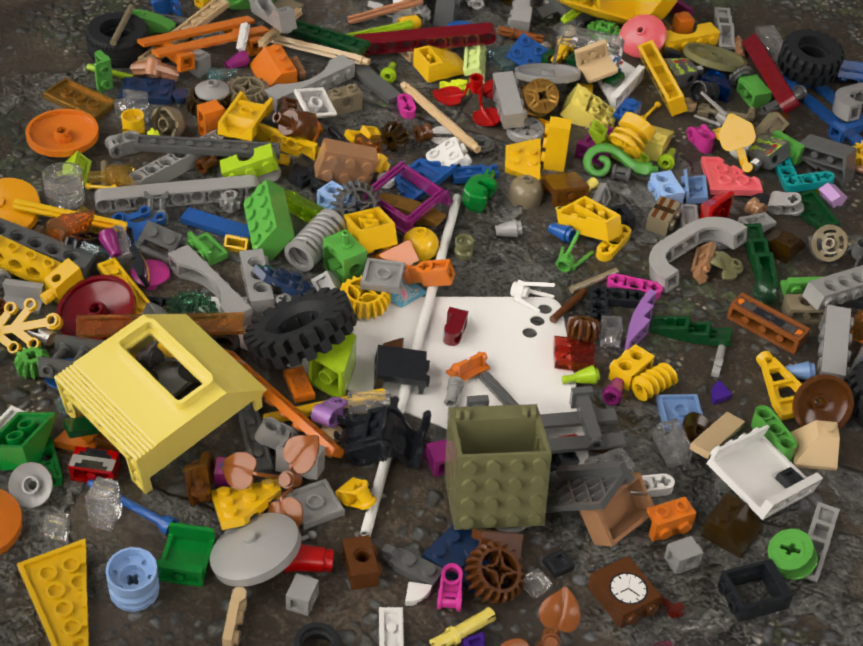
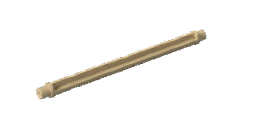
M280 35L271 42L272 44H281L284 47L329 58H335L342 54L355 64L361 66H369L370 59L365 58V56Z
M405 81L400 84L403 92L411 95L417 104L464 143L469 150L475 153L480 152L481 147L475 140L412 87L411 84Z

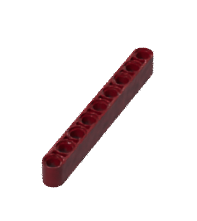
M487 22L356 34L354 37L370 41L371 46L362 55L365 56L414 51L415 48L428 45L440 49L489 45L496 41V29L493 23Z
M754 33L742 41L784 113L787 115L801 104L758 35Z

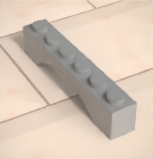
M249 0L251 12L280 32L286 34L297 29L293 8L286 6L277 9L271 0Z
M341 54L329 60L326 68L311 79L297 83L276 84L264 91L267 93L268 99L270 97L273 98V111L278 112L282 96L297 99L294 93L295 89L323 87L326 91L355 77V63Z
M186 245L168 253L169 268L178 278L196 282L214 293L220 302L221 322L228 329L236 331L252 323V306L246 303L241 295L235 292L230 284L224 281L219 273L214 271L208 262L199 256L196 250Z

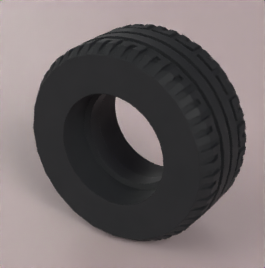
M112 12L96 17L88 24L85 30L89 56L95 61L94 52L101 50L111 59L112 68L130 67L131 64L138 61L140 55L151 48V46L143 47L137 43V39L150 37L149 27L146 22L132 14L117 44L112 46L110 40L125 12Z

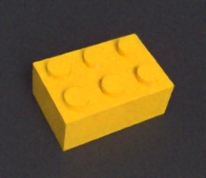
M380 207L343 215L347 231L367 250V254L374 252L376 249H390L393 245H398L395 222Z

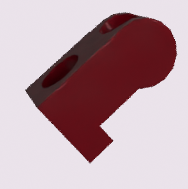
M449 307L443 341L446 345L456 346L460 343L467 326L469 311Z

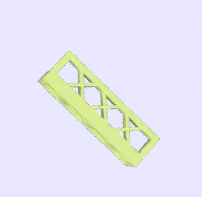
M466 46L463 64L464 75L469 76L479 73L483 76L484 84L486 46Z

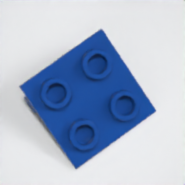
M522 33L505 57L519 66L541 63L542 55L548 49Z

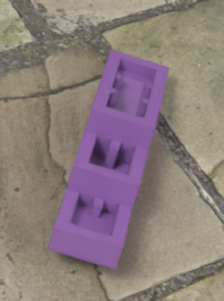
M649 289L640 300L632 315L624 351L626 349L629 350L635 344L637 345L648 333L657 293L652 289Z

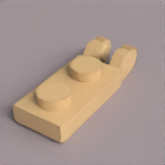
M235 587L232 591L222 637L223 646L239 645L240 630L237 629L238 625H243L244 611L247 608V590L244 587Z

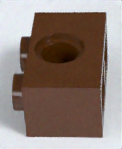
M370 535L342 539V556L351 590L379 586V576L383 575L381 562L376 561L378 556L375 543H371Z

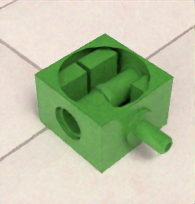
M346 229L323 238V268L326 271H335L341 284L345 283L347 279L352 280L353 276L358 278L360 275H363L367 260V250Z

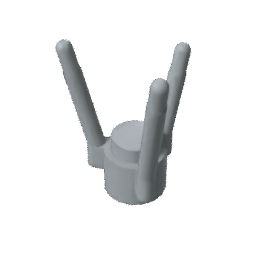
M701 91L700 94L719 111L715 117L717 122L696 114L694 118L720 128L723 126L729 113Z

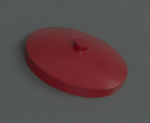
M96 275L86 278L72 286L60 300L56 314L62 317L63 326L59 330L63 335L107 340L132 322L136 313L137 301L131 287L119 277Z

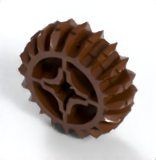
M488 541L485 544H480L470 552V557L465 561L467 566L463 571L469 574L465 577V580L471 582L468 589L474 588L476 590L474 597L481 595L482 602L489 600L490 605H495L496 603L503 605L514 600V597L520 594V589L525 585L522 580L527 575L521 572L524 570L525 565H520L519 563L522 557L516 558L514 555L515 550L509 551L508 544L501 546L500 541L495 543ZM490 557V561L487 563V565L483 566V558ZM508 580L506 589H501L503 581Z

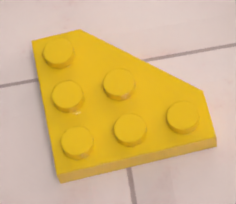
M264 479L261 482L252 483L250 487L244 490H237L226 486L219 487L217 490H211L212 501L221 529L245 526L250 522L252 515L261 514L269 507L270 501H277L282 495L278 480Z

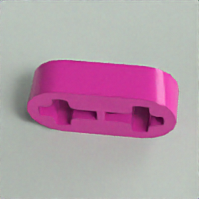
M406 93L399 94L397 96V107L401 116L405 119L414 118L416 116V105L412 96Z

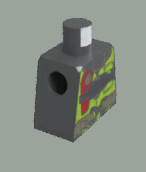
M689 58L664 59L679 88L691 86L696 81L698 75H703V67L701 65L695 66Z
M763 134L759 135L748 152L753 171H757L760 167L771 170L791 155L788 141Z

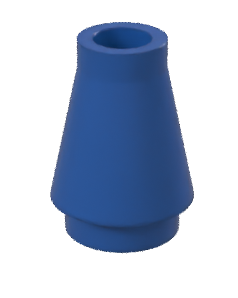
M551 223L548 227V232L564 243H571L577 232L571 225Z

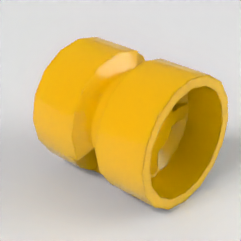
M135 108L123 111L121 114L123 133L133 130L139 134L146 135L143 111Z

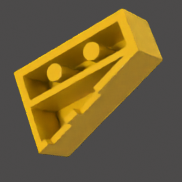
M551 116L550 123H546L545 134H548V136L544 137L543 148H546V151H542L541 162H544L543 169L564 172L572 119Z
M587 196L556 210L558 224L571 225L576 231H580V235L609 242L623 234L621 215Z

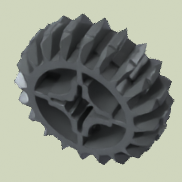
M349 180V186L343 183V190L336 188L339 194H333L332 197L336 201H331V205L336 206L331 210L337 212L342 218L345 215L343 211H352L353 213L362 211L366 207L368 209L381 208L380 205L376 204L381 201L380 198L376 197L378 192L373 191L374 187L372 185L368 186V183L365 181L361 184L360 180H356L355 184L352 180ZM356 191H363L368 199H360ZM349 194V200L343 204L344 199Z

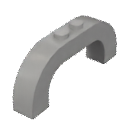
M863 82L845 86L836 91L832 111L837 117L846 122L860 118L863 104Z
M705 217L688 223L665 237L652 248L649 255V275L651 281L658 282L663 287L662 292L667 293L679 285V270L670 265V262L697 245L708 241L723 243L734 250L747 242V227L738 221L724 217Z

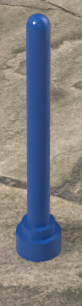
M90 479L87 482L89 488L157 524L159 531L169 536V523H178V520L170 515L160 516L94 479Z

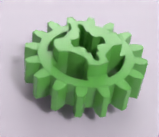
M604 19L596 20V22L591 21V24H588L586 35H588V38H591V41L605 39L608 44H611V42L616 43V40H619L621 29H619L620 26H615L616 23L605 22Z

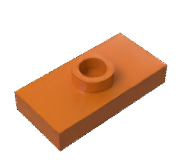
M303 365L283 370V376L295 404L315 399L314 390Z

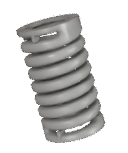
M331 209L321 210L285 246L284 253L288 262L298 270L303 272L310 271L323 258V238L342 230H347L344 219Z

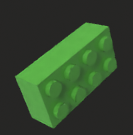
M265 179L262 184L257 186L254 193L246 198L244 209L252 249H263L264 256H268V260L272 261L295 235L284 188Z

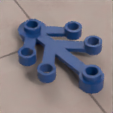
M148 206L140 207L138 212L130 214L118 212L111 216V219L127 222V228L132 230L133 245L139 239L148 220L159 225H164L167 222L163 212L156 213L154 218L137 223L132 222L139 218H149L151 210ZM118 232L120 246L129 245L130 239L126 232Z

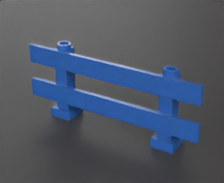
M783 74L791 90L800 85L794 80L791 81L788 76ZM820 85L819 87L810 86L833 105L836 92L827 85ZM808 92L805 99H800L804 105L830 126L827 136L833 141L843 144L846 139L853 146H855V143L861 144L863 138L858 133L863 132V114H860L858 120L844 123Z

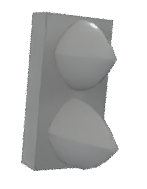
M600 183L597 190L589 193V198L607 207L611 200L608 184Z

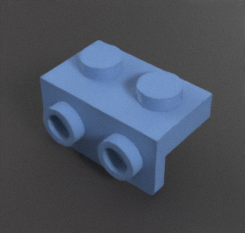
M684 169V176H681V187L685 191L684 198L686 197V204H701L704 201H708L706 175L688 177L687 169Z

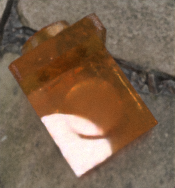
M362 133L355 135V144L375 147L377 153H382V140L380 138L371 141Z

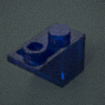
M709 69L701 76L700 81L715 82L720 89L718 99L727 103L731 93V86L725 74Z

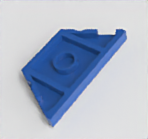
M422 158L417 159L408 166L436 185L441 184L457 171L455 164H451L449 167L441 165L439 161H429ZM401 173L394 177L401 196L419 201L428 194L403 178Z

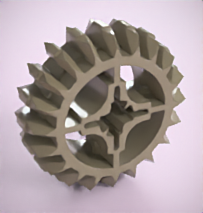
M243 75V77L237 76L236 79L232 78L231 81L227 82L230 88L231 103L240 91L245 93L250 102L264 104L268 100L267 93L264 90L269 88V85L262 78L258 79L257 76L251 77V75L245 77Z

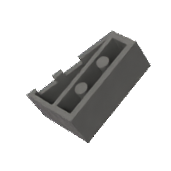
M436 0L433 25L447 26L453 22L464 0Z
M809 134L799 142L805 146L801 160L815 169L819 168L822 171L832 172L835 176L834 179L839 181V185L843 187L854 179L857 148Z

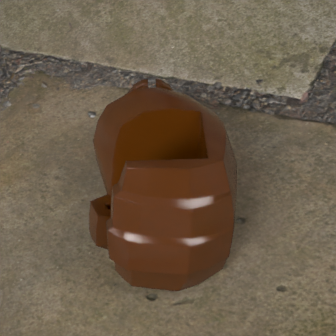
M289 108L283 114L275 112L272 116V121L278 124L279 132L286 137H301L312 141L316 135L318 119L314 113Z

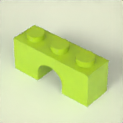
M271 143L254 148V155L249 160L240 161L237 154L220 160L223 177L255 175L258 177L279 170L277 156Z

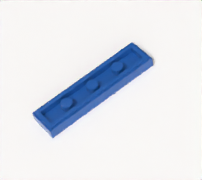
M188 207L180 217V223L217 235L225 237L226 234L250 238L248 225Z

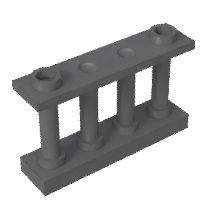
M57 334L54 337V356L52 358L38 357L39 377L55 379V375L65 370L66 367L73 365L76 360L105 340ZM68 357L73 358V360H63L62 358Z

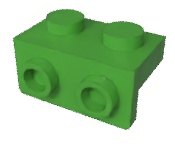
M101 50L94 52L96 62L94 63L97 91L101 93L114 88L111 59Z
M780 130L774 131L772 137L788 141L791 153L789 158L792 164L797 165L801 163L805 146Z
M191 231L187 232L188 240L186 244L193 250H196L199 256L208 262L209 266L228 258V252L208 232L197 237Z
M790 277L787 280H781L780 286L783 297L785 294H803L809 281L822 277Z

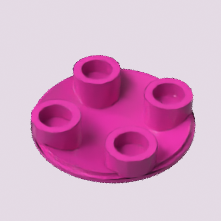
M145 260L150 273V286L146 289L154 290L157 288V285L170 278V269L162 261ZM132 268L130 272L132 280L141 286H145Z

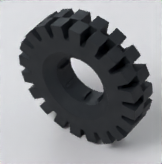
M324 287L317 292L316 289L307 290L304 296L301 293L291 296V301L289 302L285 299L276 303L277 308L269 307L262 312L264 316L255 317L251 321L252 324L247 326L243 339L256 366L259 368L263 366L264 369L271 370L273 367L276 370L285 369L289 363L291 367L301 365L304 358L309 362L318 358L317 352L320 351L326 354L333 349L331 344L339 345L346 339L345 336L350 335L354 330L353 326L357 324V317L344 290L341 291L339 288L330 290V287Z

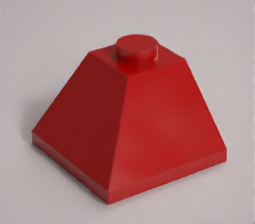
M729 191L704 201L700 207L701 214L699 219L705 217L728 218L735 192Z

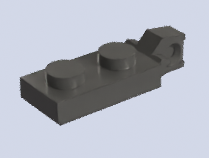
M385 544L382 548L381 559L388 562V565L392 567V571L416 583L432 585L431 590L434 589L441 579L443 568L403 548H398L397 550L396 547Z

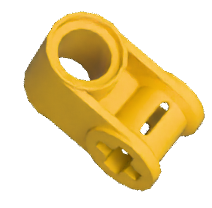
M355 477L350 478L335 492L339 501L347 507L365 510L377 502L376 496L372 495L368 488V481Z

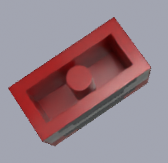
M76 446L68 464L70 481L87 483L88 480L94 479L103 485L114 486L121 469L120 452Z

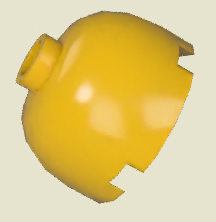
M415 227L404 235L403 241L410 239L419 259L416 263L431 260L434 256L436 258L439 241L432 230L425 227Z

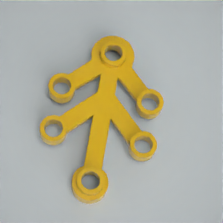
M28 298L24 301V309L13 323L5 326L10 317L19 310L17 304L7 302L4 305V313L0 317V342L7 347L8 352L17 355V352H21L22 347L18 342L11 341L5 334L13 333L24 341L28 348L31 347L34 341L37 344L33 348L41 346L40 340L31 337L24 331L44 327L57 331L63 326L62 317L56 313H50L44 319L25 322L29 315L38 308V302L33 298ZM33 302V306L29 308V303ZM13 305L14 309L9 312V307ZM55 318L54 323L50 324V320ZM17 345L16 350L12 351V347Z

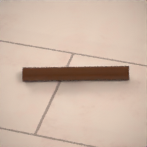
M581 288L550 316L549 320L552 323H556L587 294V290Z

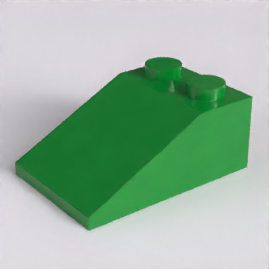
M17 412L0 429V470H15L21 464L27 462L37 463L41 459L57 417L56 412Z

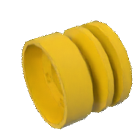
M626 112L618 122L620 127L613 129V132L608 136V140L612 145L619 147L630 157L639 158L641 151L645 149V144H648L655 135V129L648 121L637 114Z

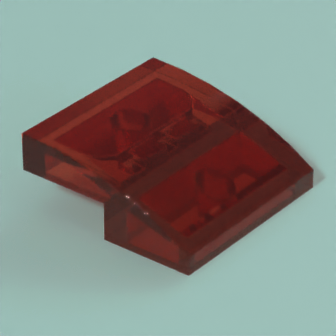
M554 336L553 360L555 369L580 371L591 365H594L596 368L594 341H579L571 337Z

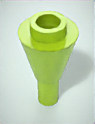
M391 62L388 67L380 72V76L388 83L396 80V63Z
M670 148L667 153L658 158V165L661 169L670 170L674 167L675 148Z
M594 365L577 371L574 374L561 376L562 384L575 382L597 385V380H600L599 370Z

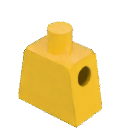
M67 258L47 275L44 282L48 290L39 295L42 302L47 305L55 300L59 304L64 294L72 286L84 280L80 267Z

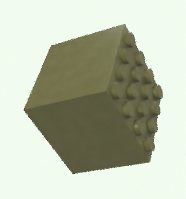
M537 404L448 407L444 479L454 530L544 526L552 453Z

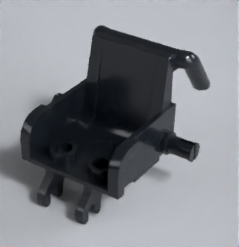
M393 396L390 398L389 406L384 405L372 408L367 413L354 414L353 417L346 413V419L338 415V422L349 426L350 431L342 429V435L338 431H334L333 436L335 439L346 443L344 455L355 466H366L371 462L379 460L384 462V460L387 461V458L396 457L408 468L418 470L423 465L425 455L423 446L425 435L430 426L431 411L427 410L423 413L421 427L419 430L414 431L407 422V418L398 409L399 398Z

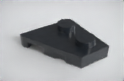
M301 153L289 174V182L301 190L310 185V178L315 177V161Z

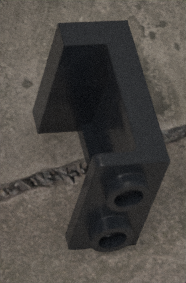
M378 345L374 358L373 389L382 388L384 382L419 386V394H423L425 387H429L430 375H427L430 367V360H427V351Z

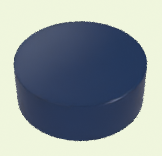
M185 89L174 90L172 92V100L175 103L184 104L188 91Z

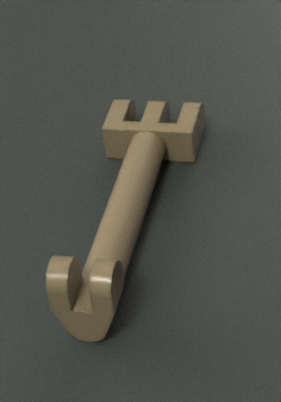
M698 103L697 115L708 118V115L716 116L719 112L717 109L710 108L709 103ZM754 107L749 108L748 114L726 111L746 121H754Z

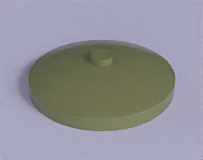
M691 42L685 44L683 50L686 57L701 66L707 67L711 71L734 72L739 67L747 66V61L742 56L718 46Z

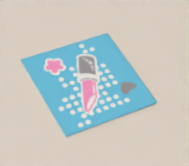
M403 278L400 293H391V301L402 308L424 296L427 291L416 283L405 284Z

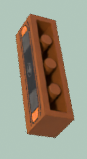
M743 292L730 304L727 319L794 355L806 343L810 332L809 327Z

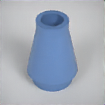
M809 361L785 366L796 379L807 380L815 376V364L809 363Z

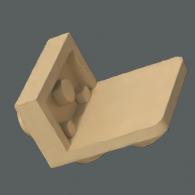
M605 39L574 50L576 66L581 69V73L588 83L596 82L618 73L617 66L609 56L608 45Z

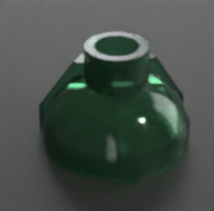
M762 281L754 283V299L765 305L773 304L779 299L780 295L773 286Z

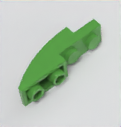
M134 9L132 13L146 22L150 35L172 32L176 27V23L150 11Z

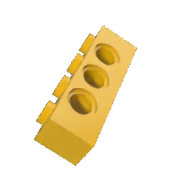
M0 235V268H4L9 273L29 282L43 283L45 289H47L44 282L45 277L57 268L61 262Z

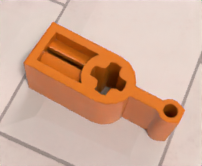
M450 259L427 260L420 262L417 266L405 265L403 278L407 285L421 283L425 287L452 285L455 271Z

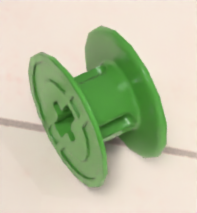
M786 529L774 535L769 542L767 550L769 559L773 560L783 578L789 580L803 579L816 568L818 562L817 551L807 533L799 529Z

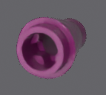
M239 51L229 60L225 61L224 64L226 69L230 71L247 66L250 63V58L246 51Z
M113 228L102 230L99 233V241L110 257L117 258L121 256L117 232Z
M614 378L602 391L603 401L606 404L616 405L621 402L624 386L622 379Z

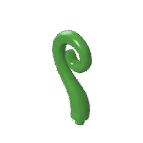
M608 143L596 144L590 147L583 157V166L586 172L594 177L607 175L612 167L610 158L601 155L598 157V160L604 164V167L601 170L595 169L592 165V159L598 153L614 155L627 168L631 167V172L637 175L651 176V173L658 172V166H652L651 162L635 161L622 149Z

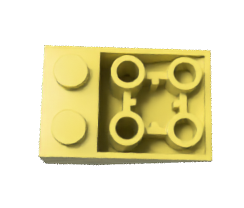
M577 84L567 95L560 115L563 118L572 119V124L590 128L591 122L595 119L601 124L613 128L615 123L613 114L616 110L602 101L600 97L589 92L587 88Z

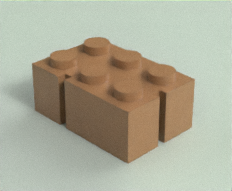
M324 138L314 164L315 178L326 182L334 180L337 184L345 183L348 186L349 180H352L354 184L356 180H360L361 184L365 181L369 186L372 174H374L378 164L377 150L375 147Z
M631 472L635 479L631 484L621 485L604 509L579 510L594 545L612 547L649 518L646 513L647 508L654 506L650 494L630 493V491H647L640 472Z

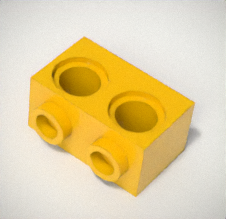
M635 344L629 350L626 349L621 357L611 362L608 379L611 381L614 378L622 379L624 382L623 388L629 391L632 388V379L653 367L655 356Z

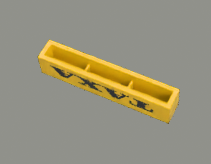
M650 40L637 45L641 61L671 116L688 111L684 95L654 41Z

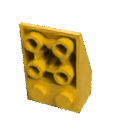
M429 45L414 49L413 66L428 83L464 74V61L457 53Z

